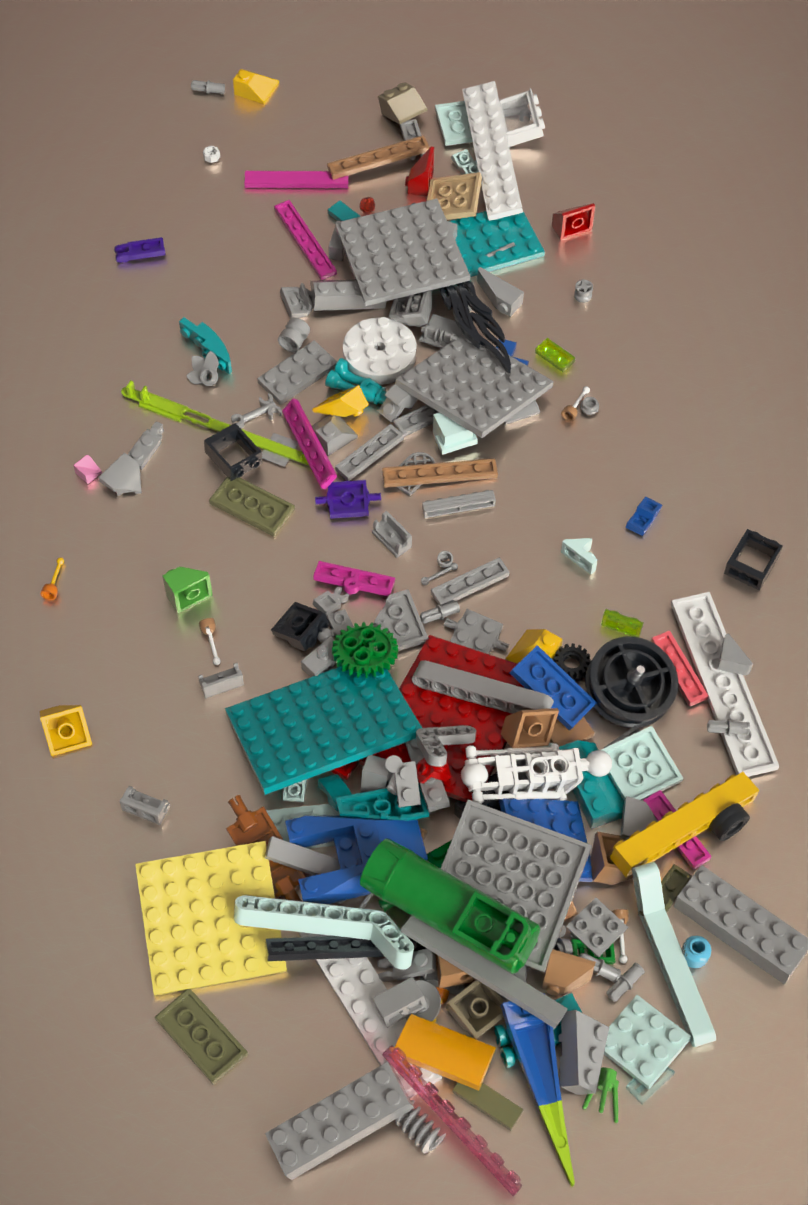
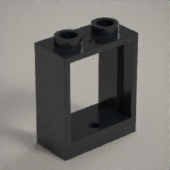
M236 423L204 440L205 453L230 481L242 477L248 471L256 469L262 464V451ZM237 442L249 456L230 466L219 454V451Z
M747 529L728 560L724 574L760 590L778 560L783 545L760 535L758 532ZM746 545L771 556L763 572L737 561Z

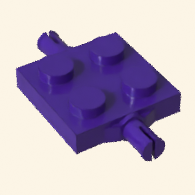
M366 480L332 482L328 486L327 496L315 497L316 505L327 504L330 510V519L369 516L368 506L370 501H381V492L369 494Z

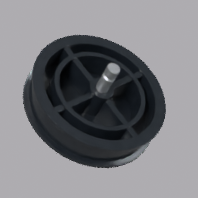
M619 637L607 642L597 651L587 668L585 687L586 692L597 702L593 707L605 719L622 727L633 728L636 725L638 728L658 721L673 704L678 692V675L670 657L656 644L639 637Z

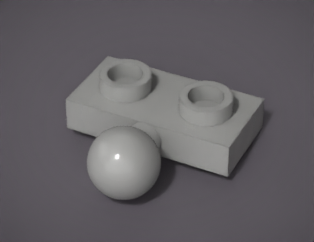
M345 609L326 616L331 630L329 628H322V632L318 633L317 639L323 643L330 636L333 638L335 635H340L341 629L347 631V626L354 628Z

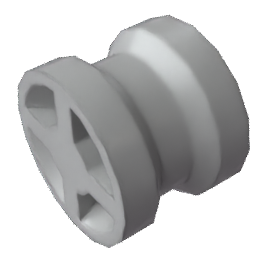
M579 280L575 284V299L583 303L590 301L593 284L589 280Z

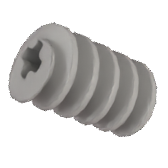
M419 1106L397 1118L395 1124L402 1126L404 1133L409 1132L408 1138L410 1140L416 1139L415 1145L417 1147L422 1146L421 1151L425 1154L435 1149L443 1141L446 1133L438 1136L441 1128L432 1129L434 1121L431 1120L426 1123L425 1120L428 1114L425 1113L419 1116L418 1114L421 1110Z

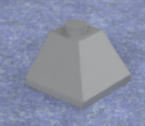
M328 415L312 425L327 456L358 437L356 432L340 416Z

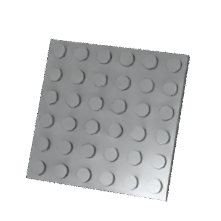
M438 199L335 223L336 231L365 306L470 281V274Z
M463 334L456 341H452L398 377L395 385L475 435L483 438L551 389L554 381L510 355L511 373H507L501 363L488 349L481 344L480 349L476 348Z
M468 800L441 869L539 924L540 934L538 941L525 965L545 973L550 954L555 947L592 845Z

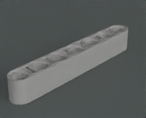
M425 660L419 663L412 677V682L418 687L512 714L521 710L551 709L554 703L553 699L544 693Z

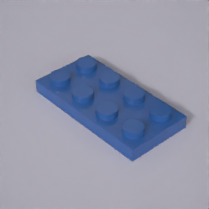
M538 645L510 671V674L524 688L544 693L553 699L552 708H558L559 710L557 719L569 731L597 703Z

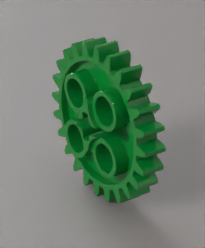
M365 622L362 623V626L354 623V628L347 626V631L341 629L340 635H335L332 647L333 661H336L337 667L342 666V672L349 670V675H352L354 672L357 673V678L361 674L368 678L370 673L376 677V672L384 674V669L390 670V664H395V659L398 658L397 639L393 638V633H388V628L381 630L380 624L377 627H373V622L369 626H366Z

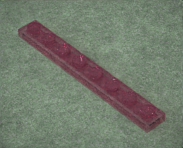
M390 1046L382 1056L507 1191L514 1196L522 1187L521 1179L513 1170L509 1171L503 1165L505 1162L502 1157L496 1152L492 1153L486 1147L488 1145L486 1140L478 1134L476 1136L470 1129L472 1127L471 1124L464 1117L460 1118L454 1112L455 1107L447 1099L443 1100L437 1094L439 1090L430 1081L427 1083L421 1077L423 1073L416 1065L408 1063L405 1059L406 1054L399 1047Z

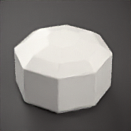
M215 146L205 147L203 157L207 162H216L220 158V151Z

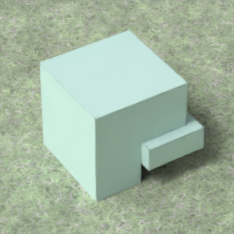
M440 412L433 414V434L442 455L477 444L478 439L474 433Z

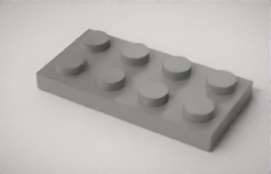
M314 340L258 377L257 380L282 405L321 379L331 370H334L337 361Z

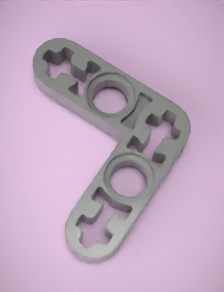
M471 726L421 728L416 731V744L429 765L440 767L444 766L447 762V751L443 745L473 743L476 737V729Z

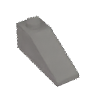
M478 268L477 282L499 312L511 317L523 304L524 292L485 269Z

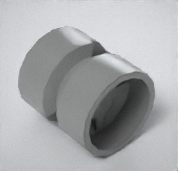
M294 317L289 320L285 326L286 329L278 337L280 346L289 352H297L310 333L309 325L304 320Z

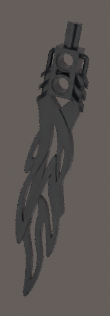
M471 280L456 284L459 287V295L453 285L439 288L446 307L449 310L452 307L455 321L464 336L476 348L480 349L481 344L488 349L501 363L507 373H511L510 358L506 348L501 343L505 342V335L499 324L492 317V310L477 297ZM473 321L476 323V325L478 326V328L480 329V331L482 332V334H483L489 341H487L485 338H483V337L478 333L477 329H476L475 326H474ZM490 342L496 345L502 354Z

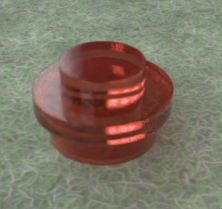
M372 197L363 198L360 202V210L364 214H371L375 209L374 199Z

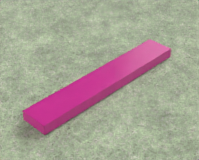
M245 171L244 185L245 188H348V176L333 180L329 171Z
M287 200L275 205V212L320 280L337 275L336 268L291 201Z
M293 398L282 410V413L320 487L326 490L336 479L337 474L299 401Z

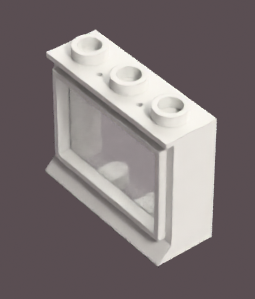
M531 88L529 91L499 100L509 147L544 136L542 130L545 128L543 118H539L542 116L540 106H536L539 104L537 94L533 95Z

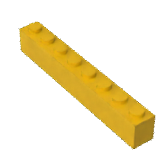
M744 772L738 775L732 774L723 784H715L706 794L702 792L694 798V801L683 803L674 813L672 811L666 813L662 820L658 822L653 821L645 830L634 832L628 840L617 842L613 846L614 850L610 859L627 878L632 875V868L655 861L710 828L709 826L714 818L727 807L735 803H739L742 807L754 801L760 790Z

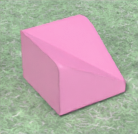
M86 455L73 465L75 473L87 484L102 474L100 468L89 455Z

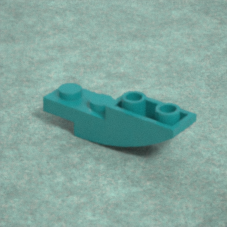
M183 317L179 321L182 336L189 338L198 347H201L204 358H206L210 351L215 353L219 362L218 368L226 371L228 374L232 373L229 353L219 336L205 323L201 322L197 326Z

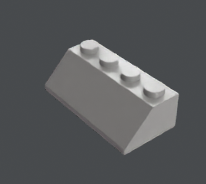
M355 279L310 281L314 311L385 309L386 301L365 306Z

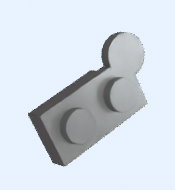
M389 756L385 761V767L389 772L395 773L398 807L420 805L415 761L402 763L398 756Z

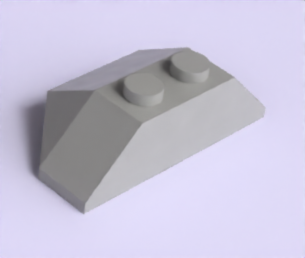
M432 290L394 299L389 317L408 326L421 327L427 325L432 309Z

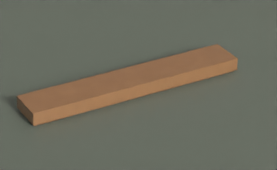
M423 135L327 163V168L334 180L423 154L430 147Z
M495 459L386 467L382 468L384 488L492 479L498 477Z

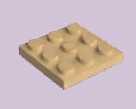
M481 173L431 179L427 201L438 199L446 220L476 216L482 181Z

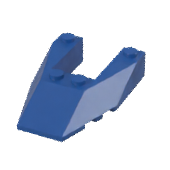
M331 815L303 816L285 821L290 843L306 848L334 841L340 870L298 879L303 902L331 904L371 894V892L360 885L361 875L373 851L386 838L428 860L418 820L405 821Z

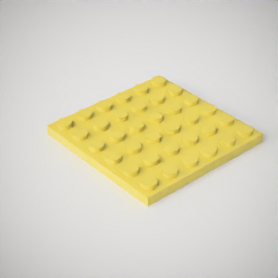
M266 841L135 864L154 996L287 972L286 961H267L265 941L269 938H282L280 930L242 926L234 921L235 900L239 896L247 895L275 899L269 860L265 859Z

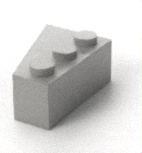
M577 1010L567 1011L561 1019L562 1034H559V1042H562V1057H559L560 1087L576 1095L595 1094L609 1027Z

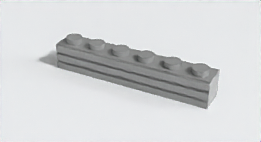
M485 490L467 495L450 496L444 499L427 500L422 502L424 518L493 507L495 506L496 499L493 490Z

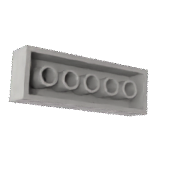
M703 865L699 867L676 898L674 904L676 909L784 985L808 953V938Z
M386 1062L266 1132L265 1135L285 1176L293 1180L414 1109V1106L393 1066Z

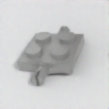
M466 609L462 619L458 622L448 618L444 622V626L454 629L450 642L486 654H490L495 647L505 652L509 648V644L499 640L503 624L479 613Z

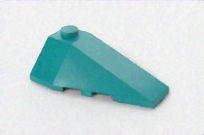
M419 783L420 805L398 807L397 795L389 792L387 788L335 797L339 815L343 817L405 821L429 817Z

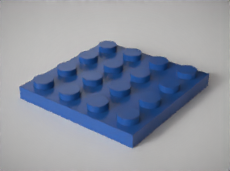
M515 798L499 800L501 812L587 843L578 801L550 799L517 800ZM590 853L579 882L593 881Z

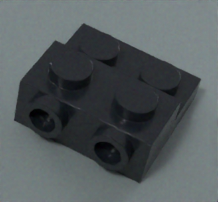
M294 602L273 626L271 631L273 635L288 640L292 647L306 651L309 647H313L316 644L318 633L322 632V628L329 627V621L324 612Z

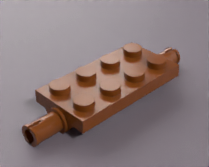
M240 795L235 796L238 805H236L233 798L228 801L237 816V821L227 827L226 830L236 846L266 841V846H268L269 838L272 836L283 840L264 806L252 812L251 810L248 811ZM269 860L275 899L285 897L286 900L302 902L296 889L299 887L298 879L306 878L303 872Z

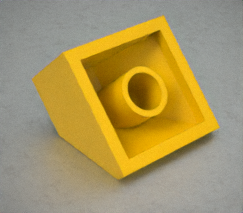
M240 69L233 79L234 95L264 105L279 84V80Z
M357 385L330 396L312 410L315 413L342 417L353 414L356 417L364 412L363 409L369 404L360 386Z
M527 629L505 660L518 664L538 645L554 661L555 653L562 646L563 639L546 629Z
M59 705L39 711L51 756L92 745L81 705Z

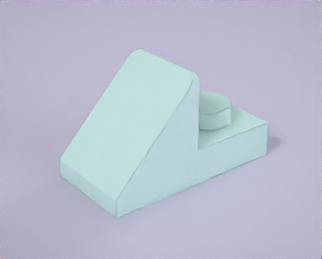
M592 538L565 539L562 541L561 553L590 575L596 570L598 559H596L594 554L588 552L591 549Z

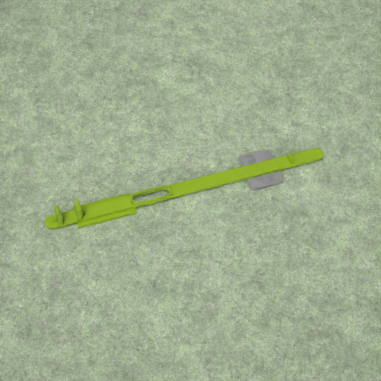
M131 380L121 390L124 397L140 402L138 407L178 422L183 418L191 421L193 424H199L217 432L230 426L206 414L192 410L187 406L148 392L147 386H144L141 391L136 390L134 382ZM189 412L197 416L203 417L205 419H208L209 421L204 423L202 421L184 415V413ZM242 429L257 447L264 449L262 459L283 467L286 466L289 459L309 466L303 452L296 450L297 441L273 433L269 440Z

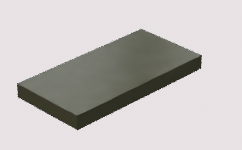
M226 477L209 499V504L272 536L277 534L295 510V505L242 478L230 481Z
M191 989L184 991L155 1016V1020L213 1085L248 1055L247 1050Z

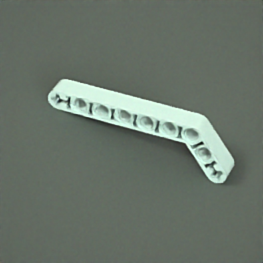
M655 862L632 868L638 913L642 911L644 916L639 914L685 1031L691 1036L690 1043L693 1047L716 1041L713 1025L664 907L659 869Z
M247 895L239 896L235 900L234 921L238 925L371 940L395 968L404 970L411 966L414 951L413 943L383 911Z

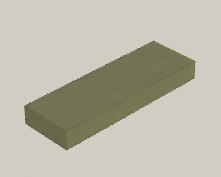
M673 864L661 881L666 913L692 878V875ZM639 911L638 915L644 916L643 912Z
M457 1083L452 1090L454 1094L510 1131L523 1112L521 1107L482 1083L479 1091L461 1083Z

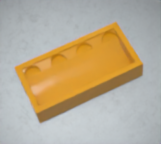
M411 1014L394 1047L393 1055L403 1061L479 1091L496 1047Z

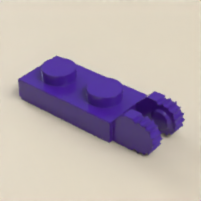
M162 237L127 242L126 244L114 247L116 261L120 263L166 255Z

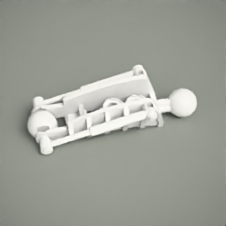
M551 744L549 747L507 748L506 750H476L474 746H467L465 751L468 760L464 761L465 766L461 771V779L468 787L469 792H473V801L482 804L484 800L515 798L517 800L557 799L566 801V794L582 782V771H588L597 777L605 776L612 768V759L608 753L601 750L592 751L588 754L587 758L580 759L578 748L559 750L557 744ZM491 755V757L476 759L477 756ZM554 764H559L562 771H557L554 768ZM484 765L497 767L499 782L486 783L488 772ZM533 765L539 766L541 773H536L533 770ZM518 772H525L528 780H519ZM494 790L496 794H483L481 791ZM502 791H509V794H502Z

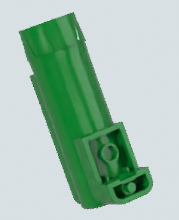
M388 838L384 839L376 847L364 867L360 879V885L363 888L511 974L517 973L525 965L538 941L540 934L539 924L423 859L414 851Z

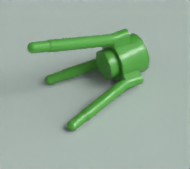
M602 1067L597 1084L598 1088L602 1090L599 1113L604 1111L607 1091L613 1089L614 1122L617 1123L619 1081L616 1080L617 1072L611 1068ZM587 1094L582 1106L583 1109L587 1108L593 1094Z

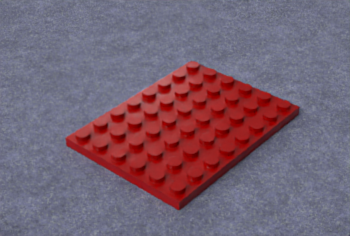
M429 635L428 640L425 641L399 690L422 728L471 726L476 729V737L473 743L443 745L447 751V763L452 776L447 782L442 781L448 797L467 803L468 800L473 801V792H469L468 787L461 779V771L465 766L464 761L468 760L465 748L467 746H474L476 750H504L507 741L501 735L505 717L512 713L418 687L412 682V677L419 663L425 660L524 687L510 674V671L517 663ZM405 743L373 754V756L384 759L395 755L404 763L411 762ZM491 755L477 756L476 759L491 757ZM367 757L360 759L359 765L364 766ZM484 765L489 779L495 766Z

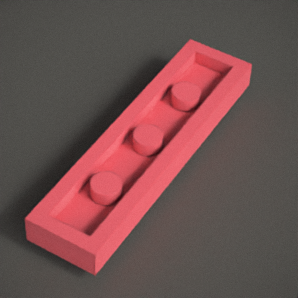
M670 630L652 637L651 642L659 646L672 660L678 675V688L689 707L707 700L708 694Z

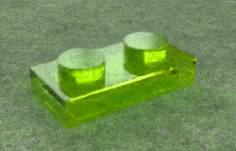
M546 338L535 348L537 355L561 372H564L575 362L573 355L549 338Z
M605 609L601 623L604 627L632 637H640L644 622L639 621L637 618L627 617L617 611Z

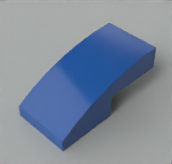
M645 497L627 522L626 528L643 536L661 510L662 504Z

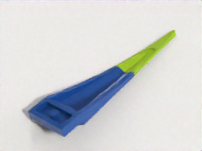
M512 1001L502 1003L500 1006L507 1026V1033L569 1184L574 1186L575 1180L565 1127L553 1027Z

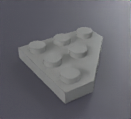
M409 589L390 594L385 606L376 617L373 627H377L380 624L381 630L388 628V633H393V638L397 639L398 651L425 643L428 640V636Z

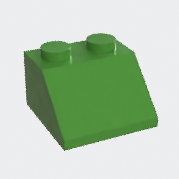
M178 567L162 575L166 596L177 613L213 596L208 572Z

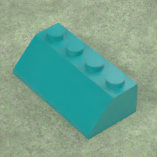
M580 740L559 747V750L578 748L580 759L587 758L588 754L592 751L598 750L595 743ZM582 771L583 780L572 791L590 829L622 819L624 800L610 776L607 774L597 777L588 771Z

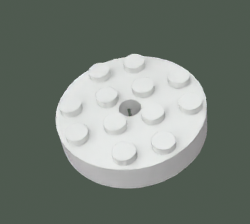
M386 317L362 320L354 325L344 338L343 359L347 360L348 370L353 374L364 378H371L380 385L393 383L398 377L414 367L416 362V340L410 329L396 320Z

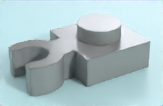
M340 586L335 589L333 594L326 591L313 599L312 605L327 616L340 609L341 603L348 601L349 594L340 595L342 592V587Z

